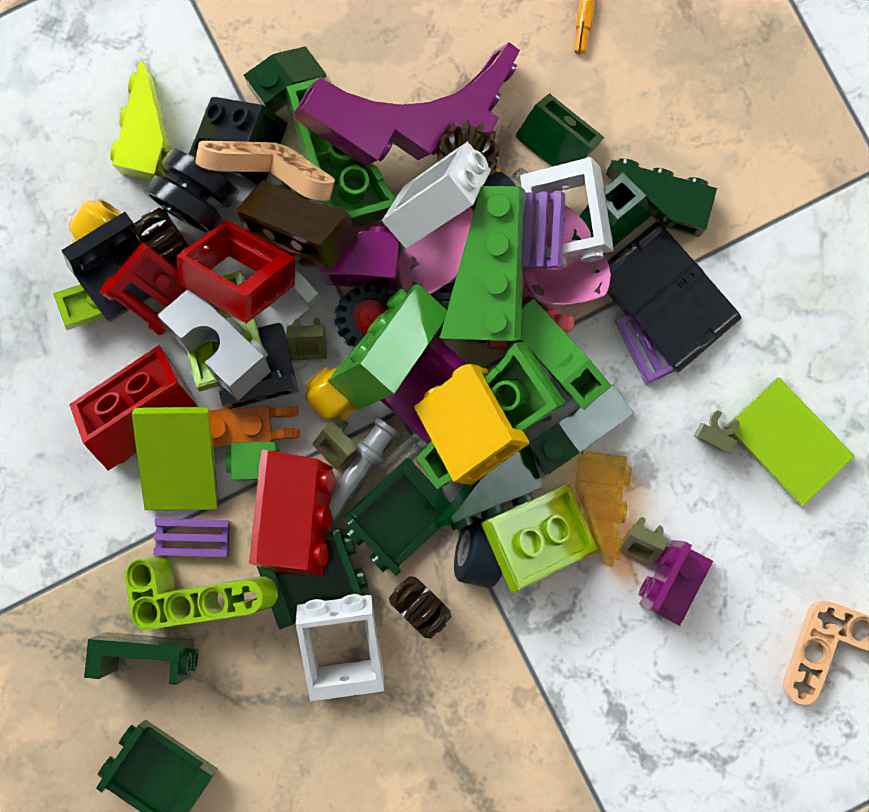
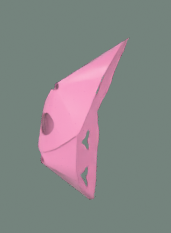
M471 206L407 249L403 248L399 258V275L403 290L406 291L414 286L412 284L414 281L422 285L431 295L455 282L474 214ZM414 256L419 265L411 270L410 267L413 264L411 257Z
M549 202L547 248L552 245L554 202ZM565 206L564 218L566 221H564L563 244L578 241L572 240L574 229L577 230V236L581 240L591 238V232L585 222L574 211ZM604 255L602 259L593 262H582L581 259L567 262V267L557 270L538 268L529 269L528 271L523 267V289L530 298H534L539 305L549 312L604 297L608 291L611 277L610 267ZM593 263L596 265L595 268L600 271L599 273H591ZM600 283H602L601 287L599 288L600 294H598L597 292H595V290L599 287ZM531 286L542 288L544 295H536Z

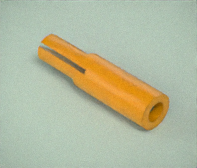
M595 0L579 1L576 21L577 33L574 51L578 54L586 53Z

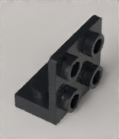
M212 97L205 110L189 155L196 158L198 144L201 141L271 142L280 144L288 123L264 105ZM226 171L231 172L253 187H257L262 180L266 181L269 172Z
M123 212L61 250L67 267L107 322H112L129 311V309L115 299L110 301L100 294L101 287L108 278L118 272L142 244L136 236L134 223L126 212ZM132 282L125 288L142 302L151 297Z
M281 323L258 327L263 348L268 353L266 360L271 372L239 401L223 387V390L219 391L222 406L227 409H233L299 392L284 327Z

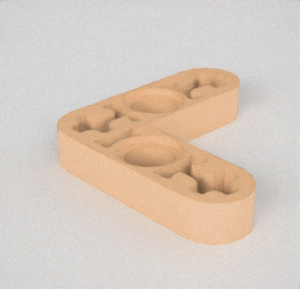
M201 141L198 144L195 163L202 168L213 171L270 172L304 197L317 201H328L331 199L335 179L285 145L271 142Z
M818 601L810 606L783 681L784 693L789 699L801 705L812 704L818 699L838 641L869 651V635L866 639L857 641L851 633L853 624L859 620L865 621L869 626L868 615L828 601ZM830 608V616L844 620L842 627L831 623H825L824 627H822L823 621L818 619L819 612H826ZM811 642H818L822 646L823 656L819 661L811 663L805 658V648ZM800 664L807 668L817 670L816 675L807 673L805 684L810 686V690L808 693L801 692L798 697V690L793 687L796 681L802 682L806 674L805 671L799 669Z

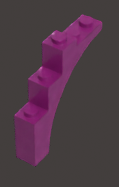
M508 42L492 53L481 71L461 90L452 95L424 103L401 105L376 102L345 92L326 80L319 78L309 86L292 118L365 167L377 160L381 162L387 156L393 144L416 160H420L430 154L435 155L437 153L441 135L444 131L448 132L453 122L462 127L463 122L468 118L471 126L477 127V125L483 122L484 132L494 131L493 129L499 117L493 114L491 110L496 106L501 97L498 91L502 83L507 82L516 70L517 65L514 61L520 50Z

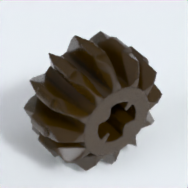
M468 118L463 122L462 127L453 122L448 132L444 131L440 137L437 161L442 160L468 141L474 150L483 154L488 167L491 169L490 172L493 173L498 162L499 143L495 142L494 131H483V122L477 125V127L471 126Z
M157 208L152 212H147L141 216L140 220L134 223L136 235L141 243H146L177 267V255L183 249L189 247L188 243L164 209Z
M409 576L404 582L401 581L389 597L390 604L424 638L431 639L437 633H440L452 617L451 611L416 577Z

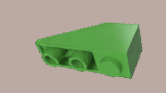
M531 298L522 306L521 341L526 342L536 359L567 395L585 410L612 385L534 298Z

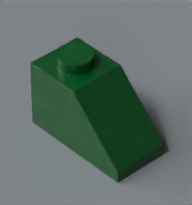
M304 46L272 54L243 76L250 91L259 103L273 113H276L287 105V86L320 77L323 79L327 75L307 47Z

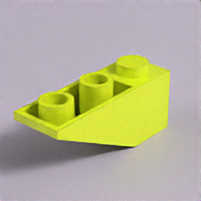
M139 61L137 71L132 72L129 78L128 92L130 93L128 105L123 106L120 113L119 125L122 128L119 140H115L112 144L110 159L113 161L112 165L120 174L150 181L154 175L164 176L165 172L161 162L169 151L170 146L152 74L146 64Z

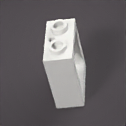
M467 141L404 185L382 219V222L407 249L474 204L481 186H483L491 171L485 157L481 152L474 150Z
M591 157L520 175L522 188L526 192H533L535 194L546 191L554 193V191H563L586 185L594 237L563 244L562 268L567 267V262L581 259L582 262H593L602 259L604 253L614 251L601 167ZM537 203L534 260H536L539 203ZM551 247L546 248V260H551ZM546 268V269H547V270H557V269H562V268Z
M352 594L342 599L329 601L315 599L305 604L297 605L296 629L310 701L383 692V665L372 596ZM364 620L371 660L318 667L311 627Z

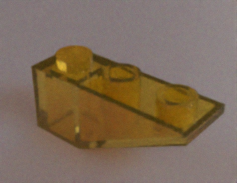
M583 450L579 453L575 490L599 550L598 553L602 564L613 567L614 559L620 560L622 552V538H617L619 523L624 524L626 519L627 502L622 501L623 488L630 485L632 466L627 465V456Z

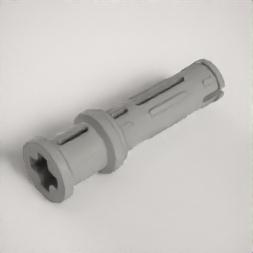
M378 417L375 418V426L364 442H359L356 445V452L358 453L339 478L334 490L330 494L329 508L332 513V520L335 522L339 520L345 508L352 501L375 466L379 467L386 461L384 456L396 439L400 440L403 436Z

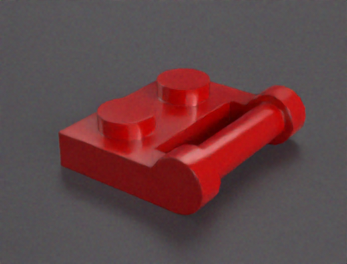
M143 242L118 272L105 281L101 287L100 294L110 301L115 299L148 323V328L157 335H162L166 329L157 316L162 311L158 313L127 291L125 289L130 282L134 283L165 306V308L187 289L178 284L177 267Z

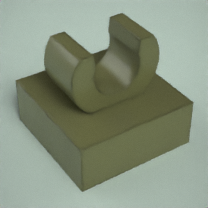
M314 318V325L301 326L300 319H295L293 326L287 327V341L292 361L327 358L325 330L319 318Z
M716 410L710 416V426L700 423L694 436L731 454L738 441L729 437V435L737 431L739 421L733 419L727 429H721L718 426V419L722 412Z
M332 421L312 443L336 470L352 456L357 449L356 445L362 438L358 434L353 439H349L342 432L349 424L347 421H342L338 425Z
M641 517L622 539L618 552L651 567L664 552L668 539L662 536L664 529L660 525L654 532L644 528L646 519Z

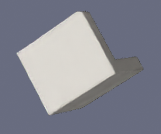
M295 268V286L270 306L288 326H292L294 320L300 319L321 300V297Z

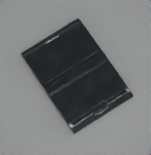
M657 221L607 261L611 273L607 294L626 316L630 314L638 325L643 328L642 333L677 373L682 371L742 319L737 309L710 280L702 268L689 256L668 230Z

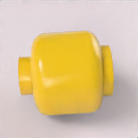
M98 199L96 202L91 200L84 202L69 222V231L74 237L72 243L121 214L120 211L103 199Z
M326 366L305 384L308 389L305 399L323 420L328 421L338 417L343 421L357 407L327 382L337 368L330 370Z

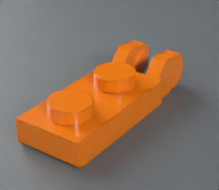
M262 406L210 410L213 447L231 446V443L273 442V440L300 438V429L284 428L283 430L272 431L271 418L276 417L292 418L299 415V409L295 406L276 408Z

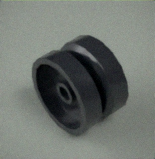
M172 147L162 160L161 166L164 172L173 180L161 175H154L143 192L178 220L208 233L218 227L222 221L220 213L211 204L221 208L231 207L239 194V190L217 171L200 167L195 163L196 158Z

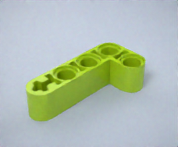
M161 556L132 561L125 571L130 615L133 623L142 630L250 615L271 608L278 598L276 584L272 579L263 576L176 590L171 564ZM147 568L150 569L152 574L151 581L147 577ZM256 592L257 598L244 600V593ZM219 593H221V595L224 598L223 608L218 603ZM185 599L190 603V613L185 608ZM153 604L157 609V617H155L152 612Z

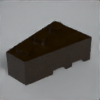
M262 180L236 209L245 230L296 259H300L298 262L301 266L332 270L358 239L352 225V219L344 209L340 207L333 208L293 192L284 185H276Z

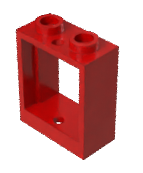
M226 220L177 255L178 284L247 324L295 286L296 258ZM227 257H231L256 271V273L237 286L211 271V269Z

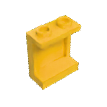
M471 363L457 368L452 373V378L441 386L427 391L424 399L414 406L453 482L473 485L530 444L522 430L512 428L485 380V377L489 374L488 370Z

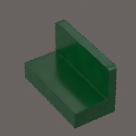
M550 93L535 104L516 133L517 139L552 167L587 158L604 139L599 132Z

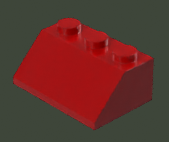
M160 344L69 404L83 444L108 471L118 464L126 462L137 452L132 420L134 408L199 407L191 390Z
M261 450L249 564L281 575L323 576V569L328 561L327 529L332 521V513L329 508L330 494L335 487V475L332 466L316 458Z

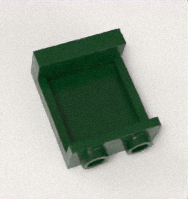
M407 457L343 516L349 525L344 531L358 546L365 542L373 551L369 555L370 559L382 572L389 568L396 576L401 572L399 566L440 529L436 528L435 523L450 505V502Z
M341 528L327 533L328 561L324 566L323 576L281 575L257 566L259 575L272 579L278 589V598L271 609L279 630L296 623L297 605L305 604L315 599L323 601L342 599L352 594L365 596L363 590L369 588L362 567L355 569L351 555L356 554L354 543L347 533L343 535Z
M106 632L88 639L84 678L101 679L117 671L119 657L168 661L170 663L169 684L178 685L190 677L191 671H196L198 649H193L194 639Z
M144 720L137 727L130 725L118 743L123 748L116 758L110 756L99 770L97 775L102 779L96 789L101 793L109 790L140 812H190L218 768L149 721Z

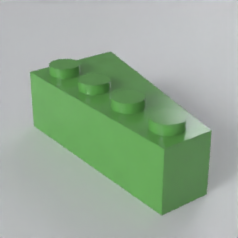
M319 78L287 86L286 104L303 157L335 179L331 199L319 202L333 208L340 207L344 209L352 219L353 228L382 220L396 199V196L390 192L378 167L374 166L373 163L365 167L292 118L309 86Z
M481 186L440 335L441 339L521 340L522 250L526 190L520 186Z
M526 342L513 344L507 351V355L490 371L485 380L512 428L526 432L567 403ZM431 440L416 459L435 488L439 489L450 484L453 480Z

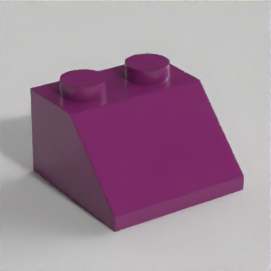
M372 226L370 231H360L356 234L357 241L332 270L320 269L326 285L358 287L375 284L379 288L383 286L388 290H397L401 251L400 241L388 227Z

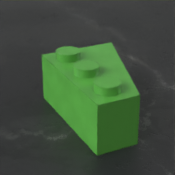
M418 283L406 291L400 288L392 295L387 302L389 308L384 314H381L373 321L368 328V333L327 380L328 383L359 410L396 392L445 321L447 310Z

